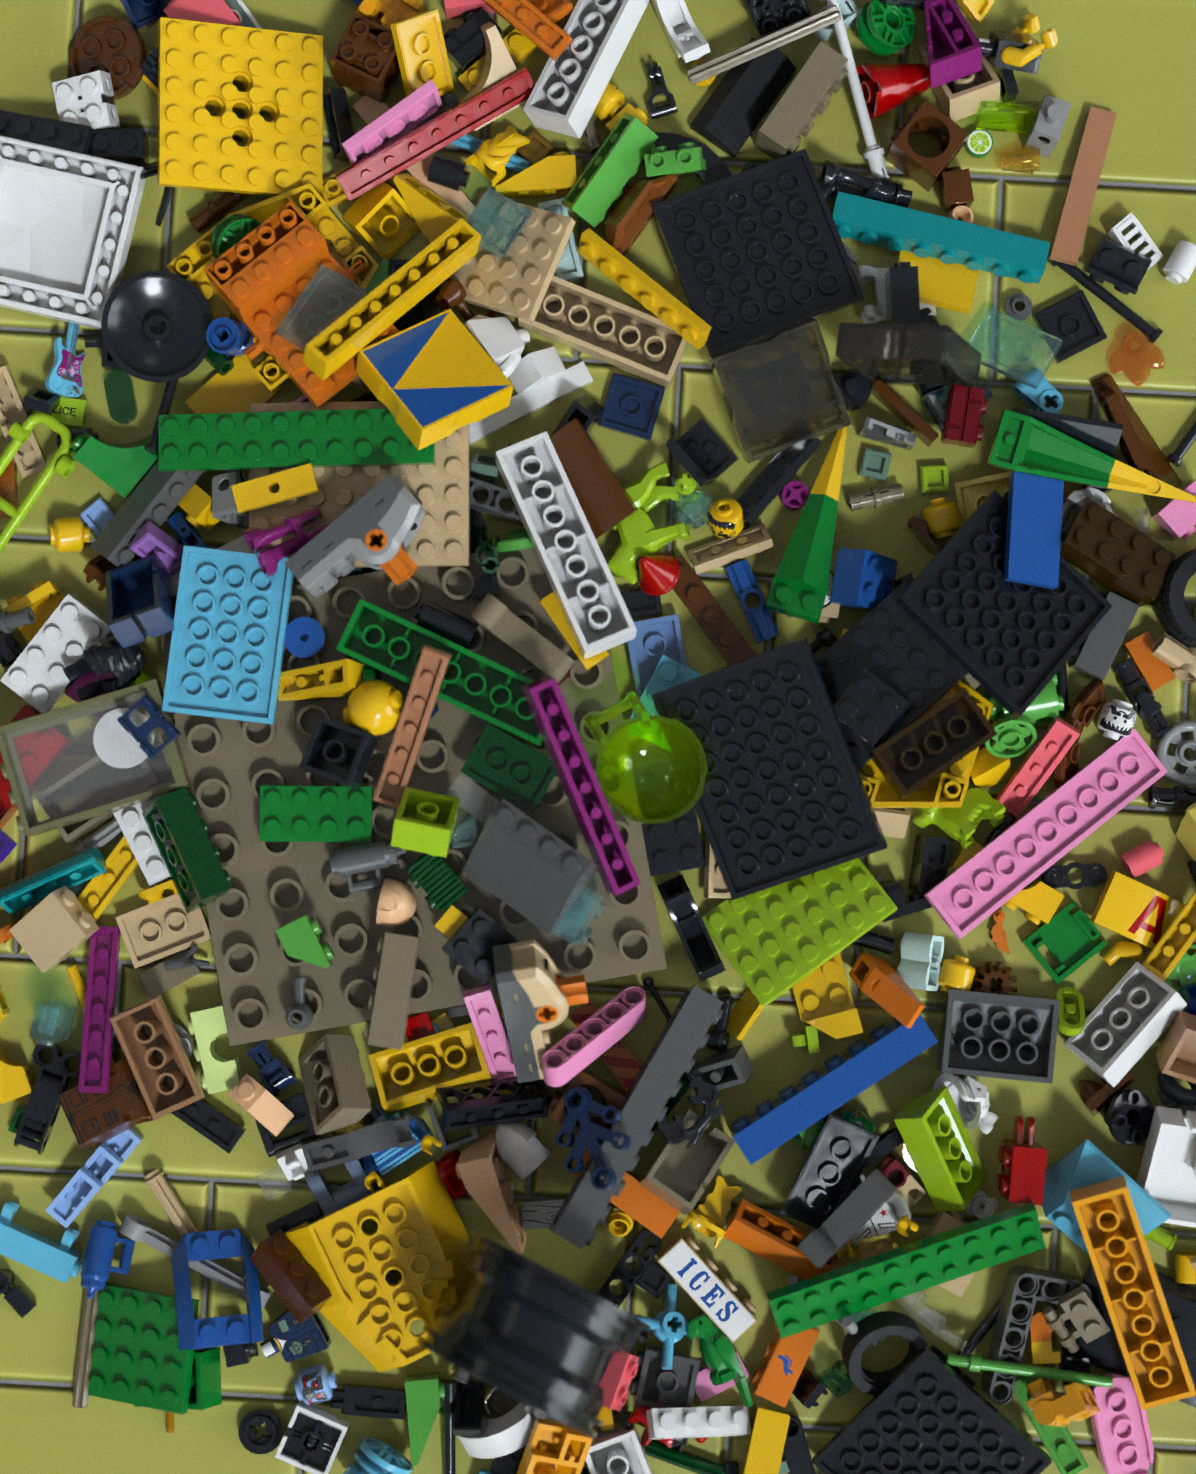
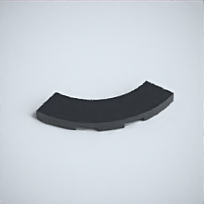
M655 133L659 137L655 141L654 148L667 146V151L678 150V144L694 142L695 147H702L703 159H706L707 170L694 173L704 185L732 176L725 163L702 143L678 134Z

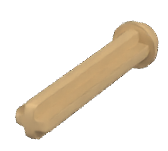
M156 1168L145 1175V1185L149 1184L180 1235L198 1232L163 1176L165 1172Z

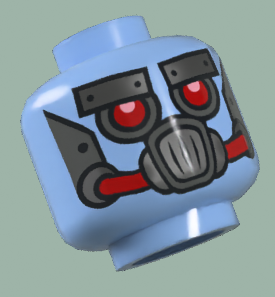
M322 1364L300 1370L298 1378L294 1379L297 1397L299 1401L303 1400L307 1405L330 1400L333 1395V1389L337 1388L334 1372H328L327 1368Z

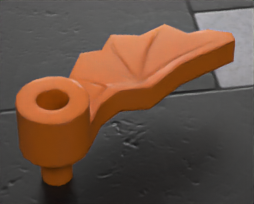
M998 908L992 913L996 922L990 931L992 934L991 940L996 944L997 949H1002L1005 953L1009 954L1006 931L1002 926L1005 913L1002 909Z

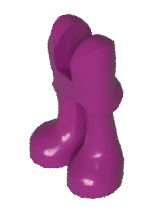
M319 507L285 518L283 523L270 528L259 529L251 527L244 530V536L250 549L254 553L258 552L257 560L259 566L267 578L277 572L280 560L299 551L328 526L323 525L308 533L304 528L323 516ZM293 533L292 539L262 550L269 543Z

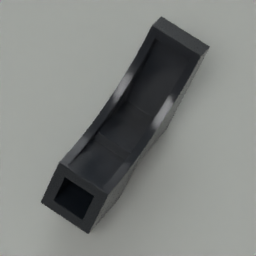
M683 875L657 885L700 982L726 971Z

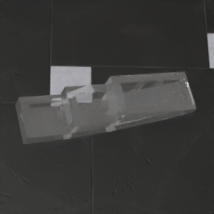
M924 1290L895 1299L915 1320L929 1331L960 1351H963L967 1344L966 1339L944 1326L947 1321L944 1313L925 1304L928 1295Z

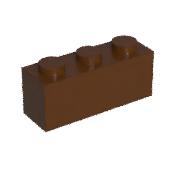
M282 1230L262 1241L250 1256L251 1261L299 1324L320 1311L332 1296Z

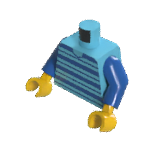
M379 1104L366 1114L372 1124L409 1116V1128L417 1144L405 1148H390L363 1157V1165L367 1176L364 1181L365 1187L373 1193L372 1185L377 1181L378 1185L383 1188L385 1182L378 1176L379 1173L382 1176L420 1150L433 1155V1152L430 1150L432 1143L439 1148L441 1147V1141L433 1137V1133L424 1119L408 1112L402 1113L400 1110L387 1117Z

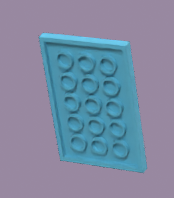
M184 545L162 711L270 725L275 724L286 627L288 624L294 574L284 564L289 558L284 557L280 560L277 572L267 578L259 566L257 554Z

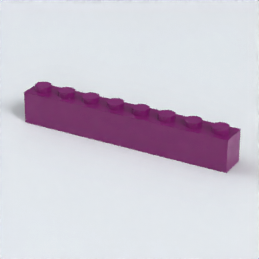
M544 676L522 686L521 689L594 863L599 866L597 870L606 891L616 896L641 884L556 679Z

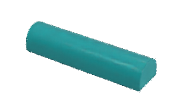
M94 846L0 888V905L11 915L42 901L51 892L65 885L69 889L107 872L104 857L100 850Z

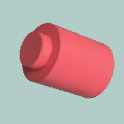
M1147 840L1119 855V859L1130 878L1135 879L1161 865L1164 852L1157 842L1152 843L1150 840Z

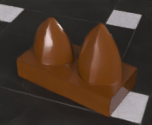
M1130 1071L1127 1072L1115 1087L1111 1086L1103 1078L1101 1080L1105 1086H1101L1099 1083L1091 1080L1079 1081L1080 1096L1086 1109L1093 1117L1107 1106L1117 1093L1125 1090L1135 1081L1134 1075Z

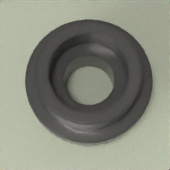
M1014 294L1006 301L1005 312L1010 319L1023 321L1032 312V302L1024 294ZM1015 303H1021L1024 309L1017 311L1014 306Z

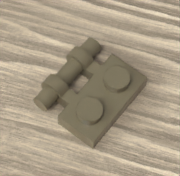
M1082 1285L1058 1298L1061 1308L1054 1311L1052 1306H1047L1042 1311L1046 1317L1045 1322L1050 1329L1055 1330L1058 1334V1341L1070 1353H1075L1079 1349L1076 1343L1077 1338L1082 1336L1088 1344L1111 1331L1109 1324ZM1070 1319L1074 1325L1066 1328L1064 1321Z

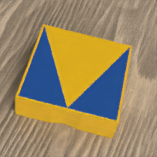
M451 309L358 352L356 373L375 397L390 410L398 426L418 451L451 435L464 425L478 422L509 407L514 386Z

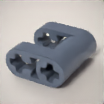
M362 1158L344 1163L353 1180L335 1191H332L320 1170L312 1171L305 1176L311 1191L325 1215L335 1212L372 1193L364 1185L367 1176ZM375 1182L372 1185L374 1192L379 1190Z

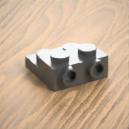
M645 1345L644 1352L639 1351L637 1356L639 1357L638 1368H641L639 1379L633 1378L630 1395L635 1396V1405L649 1408L691 1407L700 1358L673 1353L672 1370L661 1369L662 1348Z

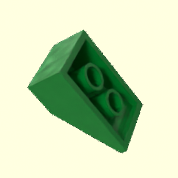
M220 1347L198 1348L194 1350L188 1409L203 1410L222 1404Z

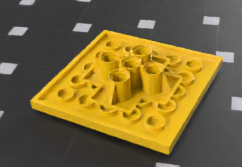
M160 17L158 20L157 186L277 196L310 183L322 197L323 36ZM233 81L240 82L244 87V91H238L233 85ZM205 106H213L217 111V116H211ZM233 108L240 109L244 114V119H239L233 113ZM259 112H267L271 120L265 121ZM232 136H240L244 145L238 146Z

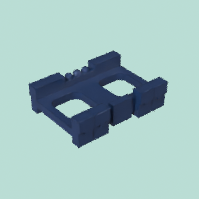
M144 695L117 721L128 733H132L133 738L141 744L139 747L153 760L162 749L182 733L171 721L167 722L168 719L164 718L160 710H157L159 707L151 697ZM142 706L148 712L149 719L140 727H136L129 716L135 709ZM157 727H160L167 734L168 738L161 746L155 748L148 741L147 737Z

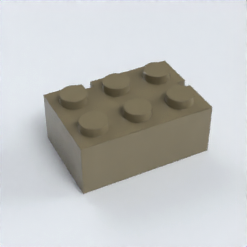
M689 1109L682 1115L685 1121L683 1127L685 1129L692 1127L700 1116ZM716 1127L707 1132L706 1136L701 1132L697 1143L688 1149L685 1148L688 1139L676 1145H670L665 1142L639 1184L682 1214L686 1215L691 1212L705 1191L704 1187L710 1183L735 1143V1140Z

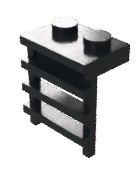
M705 417L701 418L684 435L670 438L665 444L700 487L712 484L739 460V457Z

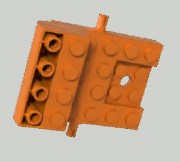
M291 201L204 269L210 283L229 306L230 311L256 339V343L244 351L245 355L252 361L262 351L268 353L317 409L359 376L356 373L358 353L324 381L303 363L306 344L367 296L354 279L367 268L360 259L348 269L339 265L330 255L326 240ZM393 324L390 325L364 348L398 333V329Z

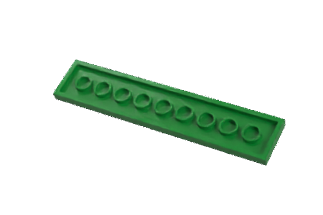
M388 408L158 415V470L161 472L295 468L309 463L312 464L313 468L435 464V443L418 451L398 426Z
M1033 1202L768 1292L766 1294L781 1339L1044 1249L1045 1245L1037 1211Z

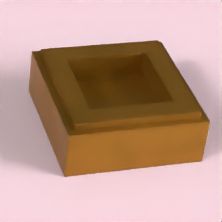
M533 129L527 136L530 139V143L519 147L516 152L522 158L528 160L532 166L548 157L554 150V147Z

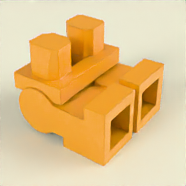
M363 0L355 13L391 30L390 24L425 12L426 7L423 0Z
M1041 1378L1026 1385L1032 1397L1031 1400L1026 1402L1029 1410L1033 1411L1036 1421L1042 1425L1064 1427L1071 1420L1082 1421L1101 1412L1089 1385L1071 1383L1064 1387L1067 1394L1057 1392L1052 1380L1045 1381Z

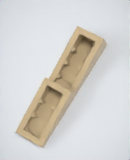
M9 365L0 367V423L2 425L1 430L9 444L12 440V437L8 435L10 427L15 422L23 424L28 418V413L25 406H23V400ZM34 428L31 431L30 438L21 445L14 456L22 478L44 470L47 465Z

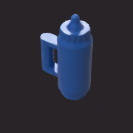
M95 1220L94 1226L90 1228L80 1274L82 1278L81 1287L86 1288L88 1299H92L97 1290L104 1289L110 1272L129 1275L135 1241L117 1237L116 1223ZM116 1243L123 1244L119 1268L111 1266Z

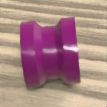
M800 481L787 483L780 495L782 505L791 511L801 509L808 500L809 490Z

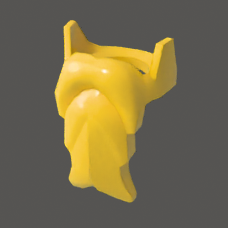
M509 125L504 132L497 133L492 139L481 142L479 148L465 159L463 164L473 165L482 176L491 182V186L495 187L506 181L505 165L510 161V157L516 153L519 147L529 144L530 139L520 135L515 127ZM485 165L489 167L491 170L496 171L497 174L495 175L490 173L486 169Z
M717 1176L714 1191L708 1194L704 1204L701 1203L695 1211L692 1210L687 1214L681 1228L685 1229L692 1220V1225L698 1232L707 1237H715L717 1235L714 1247L717 1248L726 1233L724 1226L727 1218L725 1216L731 1209L730 1203L742 1189L739 1186H728L722 1176Z

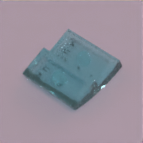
M489 187L467 220V223L482 236L479 247L503 260L533 213Z

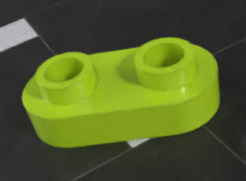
M1063 987L1058 990L1055 1000H1060L1057 1029L1065 1035L1077 1036L1081 1034L1086 1023L1084 997L1075 988Z

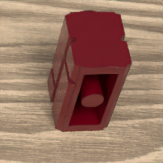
M956 384L950 386L941 443L973 448L977 441L982 440L984 425L980 424L981 414H986L988 398L984 397V389Z

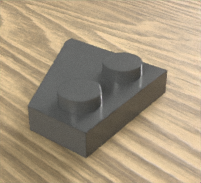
M870 417L865 418L858 434L862 438L907 450L913 448L917 436L912 434L911 430L907 428L893 427Z

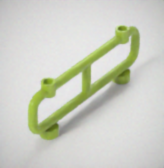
M36 412L30 415L23 424L15 422L10 427L8 435L12 437V440L0 456L1 476L21 445L30 438L32 429L38 423L45 424L61 437L60 446L18 508L0 496V510L11 517L0 533V553L55 472L61 477L67 478L77 465V460L68 455L71 449L70 444L72 443L70 430L53 416L43 412Z

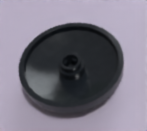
M147 271L127 278L111 293L103 310L102 336L108 353L114 362L126 373L143 381L165 383L187 376L204 360L210 349L206 340V331L213 318L206 299L192 283L170 272Z

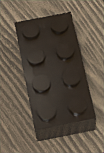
M1089 497L1071 506L1061 527L1060 555L1067 562L1119 596L1139 605V607L1155 601L1175 560L1176 555Z
M964 688L869 753V756L899 799L902 800L997 735V732L966 688Z

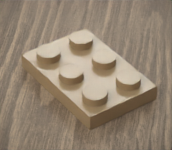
M178 893L115 917L135 969L190 948L193 944L197 945L212 939L210 927L202 907L187 914Z

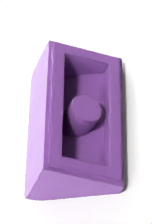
M150 521L146 522L130 543L129 549L142 558L156 553L170 577L181 569L184 546Z

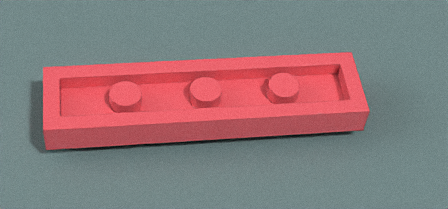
M1057 716L1054 718L996 798L1006 807L1005 812L1014 814L1018 820L1079 737L1080 731Z

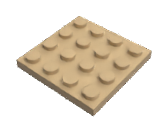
M481 192L473 215L470 218L471 220L468 223L482 236L478 252L448 278L457 280L466 291L465 302L534 322L576 222L568 216Z

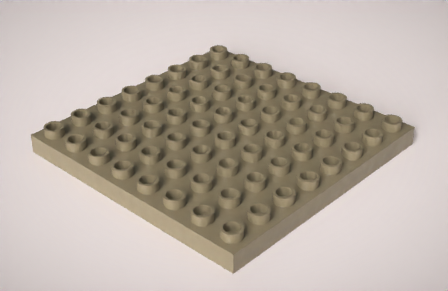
M534 547L516 551L497 552V559L499 560L497 578L500 596L495 598L503 603L509 611L575 661L568 671L570 677L559 686V689L564 695V701L641 884L615 896L606 891L597 870L550 936L462 872L488 819L504 797L460 772L489 722L437 698L435 706L439 711L429 721L407 787L460 798L455 830L447 856L443 858L469 890L456 900L453 905L467 917L479 906L520 942L535 940L550 955L557 968L562 971L564 977L584 974L585 982L588 983L667 969L611 650H607L609 653L608 657L587 671L539 603L541 599L554 591ZM475 554L470 555V566L419 567L414 572V575L398 586L384 570L337 578L338 583L318 598L311 595L303 585L292 586L288 624L299 617H310L317 620L325 632V643L316 655L309 658H299L292 655L285 646L281 672L342 659H350L362 663L336 650L360 599L417 625L418 620L414 616L421 603L426 605L428 600L478 623L471 617V614L483 599L473 600L472 590L477 579L484 573L481 564L478 563ZM173 607V619H174L175 608H176V607ZM479 624L476 635L468 650L534 681L538 679L532 673L533 671L539 672L543 677L546 676ZM172 631L160 635L166 673ZM377 670L379 680L390 683L400 691L405 703L410 685ZM350 695L290 701L278 700L274 725L173 713L175 726L182 733L178 737V743L192 786L187 788V791L195 798L197 804L196 811L199 818L205 821L208 827L207 835L209 840L219 851V862L222 868L227 870L231 878V889L222 897L206 904L230 1046L366 1022V1020L371 1021L373 1009H368L371 992L376 993L377 981H373L375 964L380 965L382 954L377 953L380 936L385 937V932L387 931L421 936L409 1014L464 1005L463 991L484 986L442 950V947L449 938L439 931L435 925L451 905L443 912L439 908L434 910L425 900V897L428 895L421 886L416 889L407 878L410 872L406 868L424 853L407 850L405 854H401L398 857L397 864L380 869L383 881L385 878L402 881L412 889L416 897V910L409 921L400 926L385 927L376 924L381 888L350 893L347 877L340 876V874L333 875L330 866L329 853L335 852V849L370 842H259L260 786H344L299 769V765L318 715L347 725L343 718V709L347 707ZM493 725L551 760L544 741L541 747ZM396 727L386 734L375 736L378 740L360 785L373 787V796ZM558 774L555 775L533 814L504 798L594 862ZM374 800L372 842L380 840L391 841L394 820L398 809ZM375 870L352 874L353 881L377 877ZM308 914L311 919L315 917L322 929V933L319 936L323 944L328 942L334 953L335 958L331 959L333 965L323 968L288 956L275 930ZM494 974L485 985L490 984L494 998L498 999L500 996L496 975ZM293 977L307 978L305 982V1003L313 1011V1021L303 1030H294L285 1021V1012L293 1004ZM294 1013L293 1020L295 1022H301L302 1015L300 1013Z

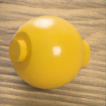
M365 681L352 691L347 707L343 709L344 721L348 726L356 727L358 730L370 733L373 736L386 734L392 731L398 724L404 705L403 695L386 681Z

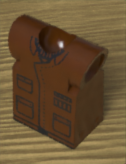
M126 1056L110 1068L108 1093L78 1092V1086L57 1096L79 1146L87 1149H92L134 1127L135 1124L153 1121Z

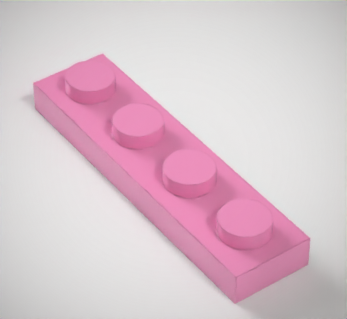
M490 984L463 991V998L493 1081L517 1078L508 1034Z

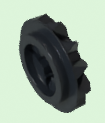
M259 1408L249 1412L242 1419L238 1434L240 1442L248 1451L254 1454H267L279 1445L284 1429L282 1428L280 1418L272 1410L267 1411ZM267 1422L265 1431L269 1433L268 1436L263 1434L256 1441L257 1430L254 1427H260L261 1424Z

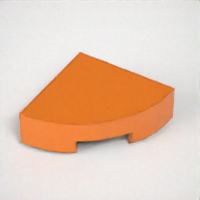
M18 920L0 929V945H4L14 937L9 930L19 922Z

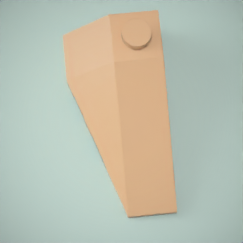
M496 1131L461 1151L458 1163H456V1173L459 1179H463L466 1190L514 1251L518 1254H523L527 1238L523 1229L519 1207L512 1205L514 1201V1187L512 1180L506 1181L504 1165L507 1164L503 1162L498 1153L495 1139Z

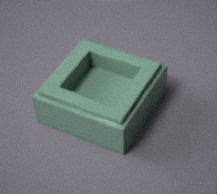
M865 448L859 476L885 482L892 454Z

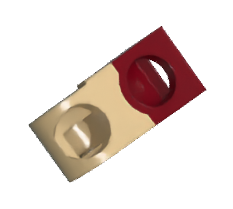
M891 1153L873 1169L875 1171L878 1168L898 1188L896 1192L906 1199L910 1208L927 1194Z

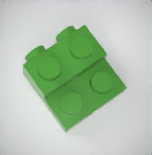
M694 142L678 144V150L667 151V146L650 148L651 154H644L647 177L707 170L706 159H703L702 147H695Z

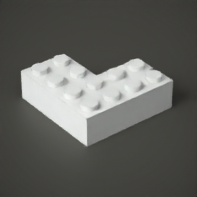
M1156 1106L1136 1183L1171 1214V1217L1164 1223L1195 1228L1196 1112L1186 1111V1115H1183L1181 1109Z

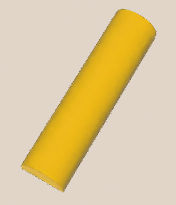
M1196 890L1142 963V966L1163 981L1167 979L1196 939Z

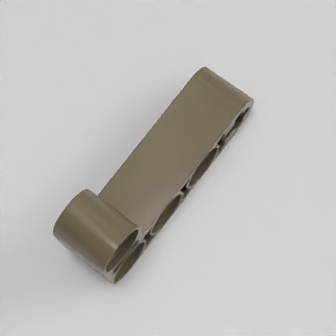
M489 593L471 614V617L546 676L554 677L557 684H559L575 663L572 658L509 611L503 603Z

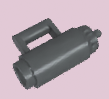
M385 840L335 849V852L329 853L330 866L333 875L340 874V876L347 877L350 893L382 888L383 879L380 869L397 864L398 857L401 854H405L407 850L391 846V841ZM375 870L377 876L359 881H353L352 874Z

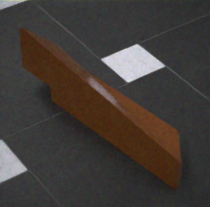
M1106 374L1090 381L1107 421L1124 424L1118 445L1127 464L1174 487L1181 485L1182 481L1166 460V457L1110 374Z

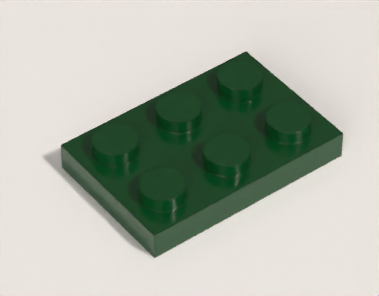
M489 723L460 771L532 814L557 774L552 760Z

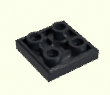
M744 0L761 37L812 15L806 0Z

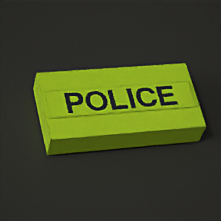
M60 397L59 406L52 411L51 416L65 426L84 428L88 401Z

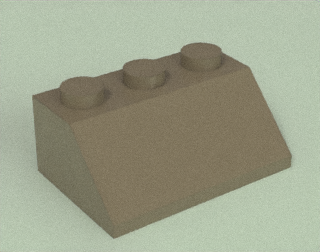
M326 1033L299 1060L315 1135H321L358 1123L372 1109L371 1099L368 1096L365 1083V1075L359 1059V1050L354 1036Z

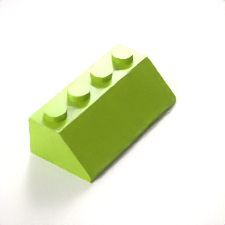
M942 1086L908 1102L894 1120L935 1210L964 1211L988 1176L948 1087Z

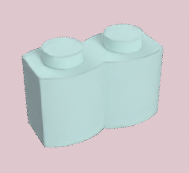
M905 931L899 944L902 959L896 972L910 988L937 992L941 969L940 963L944 953V937Z

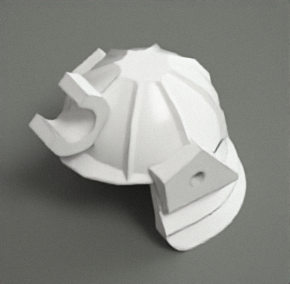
M950 1073L941 1074L935 1081L933 1090L947 1086L965 1127L974 1129L978 1126L983 1133L988 1135L994 1127L992 1125L999 1117L992 1112H988L991 1105L987 1087L969 1076L963 1080Z

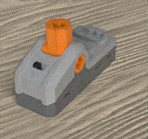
M392 473L380 481L284 564L304 588L316 598L324 595L338 583L337 578L340 575L344 577L353 571L356 567L354 563L358 560L369 568L384 570L398 586L402 582L407 581L419 568L406 553V550L414 540L426 510L395 473ZM379 542L383 543L382 547L378 545Z

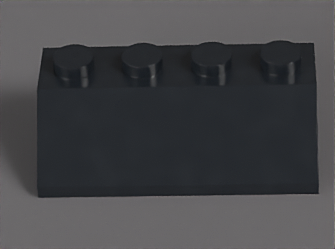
M1017 407L1011 410L1032 417L1112 458L1115 456L1124 424Z

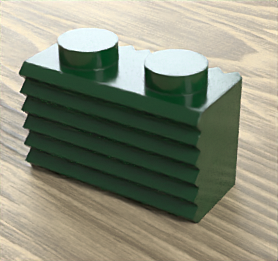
M424 853L406 868L410 872L407 878L416 889L421 886L428 894L425 900L434 910L439 908L443 912L469 890L441 856H431Z

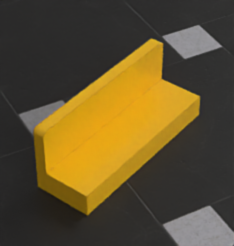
M757 1404L742 1474H779L790 1422L789 1414L769 1410L768 1406Z

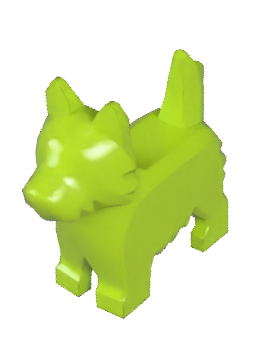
M969 782L961 808H915L916 815L913 818V823L920 828H925L930 824L937 825L950 837L957 840L965 850L974 844V839L971 835L975 832V828H977L981 819L989 820L990 826L994 829L1004 822L1005 815L1003 813L1006 807L998 800L993 799L986 790L974 787L972 782Z

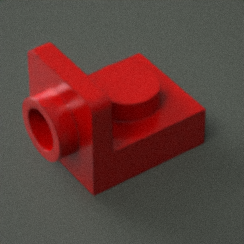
M458 1149L444 1154L435 1162L439 1177L454 1200L468 1193L463 1179H459L456 1173V1163H458L461 1154Z

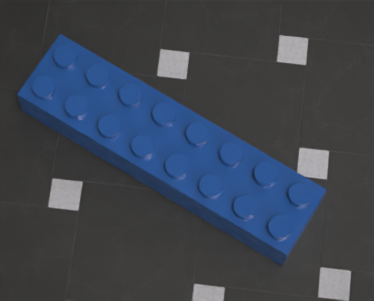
M918 1016L911 1029L905 1027L893 1017L894 1022L888 1026H884V1024L879 1025L870 1032L871 1037L862 1042L859 1039L847 1047L848 1052L841 1057L838 1054L830 1057L824 1062L825 1067L818 1072L813 1069L801 1077L803 1082L793 1087L790 1084L778 1092L780 1097L771 1103L769 1100H765L755 1107L757 1112L748 1118L746 1115H743L732 1122L733 1128L730 1129V1133L750 1165L936 1044L938 1041L922 1016Z

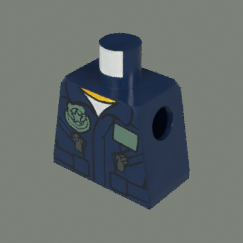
M288 1309L270 1324L268 1329L272 1337L261 1342L260 1346L267 1358L281 1352L284 1360L290 1362L326 1350L332 1341L317 1313L299 1324Z

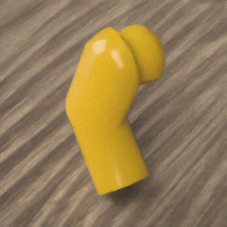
M1119 941L1104 953L1101 958L1111 967L1121 957L1139 962L1144 958L1142 946L1136 942Z

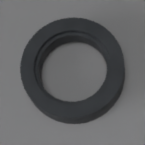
M882 1311L866 1316L856 1323L858 1332L856 1334L847 1333L841 1353L844 1366L854 1385L862 1392L875 1396L925 1345L927 1347L928 1345L917 1324L910 1317L900 1312ZM889 1335H898L909 1341V1350L906 1357L894 1368L883 1372H871L861 1366L864 1351L877 1339Z

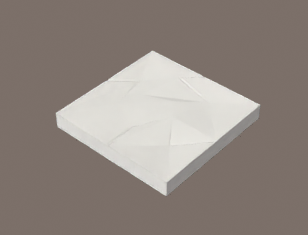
M0 135V307L102 330V315L105 304L114 289L122 282L146 178L142 179L140 175L147 171L140 166Z

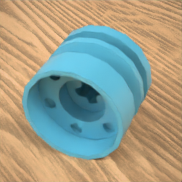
M364 1437L360 1444L361 1449H358L354 1455L358 1463H349L343 1474H411L413 1466L394 1447L378 1439Z

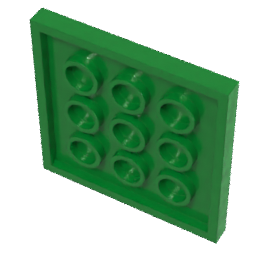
M105 1282V1287L103 1290H100L98 1297L88 1395L177 1414L188 1412L194 1350H178L175 1295ZM192 1299L193 1317L197 1319L199 1300Z

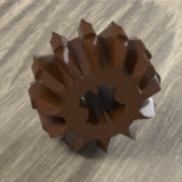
M987 961L985 962L986 971L979 966L976 968V971L981 976L979 978L974 977L973 982H977L978 985L971 987V991L1009 995L1007 994L1009 991L1017 992L1018 989L1016 987L1010 986V983L1018 980L1017 977H1007L1012 971L1011 967L1007 966L1002 970V962L997 961L993 968L992 963ZM998 978L997 985L999 988L997 990L991 988L990 991V979L997 980Z

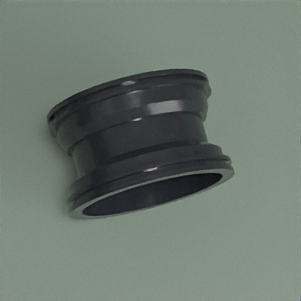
M473 1232L471 1237L477 1240L475 1246L467 1244L466 1248L472 1252L465 1263L472 1279L457 1308L451 1306L442 1312L432 1328L424 1326L423 1330L428 1333L427 1338L419 1336L416 1342L524 1404L587 1436L596 1438L598 1432L592 1428L594 1424L599 1426L603 1424V1421L597 1418L604 1403V1388L599 1386L613 1356L631 1352L636 1340L644 1342L645 1338L639 1334L642 1329L649 1332L651 1326L536 1262L477 1232Z

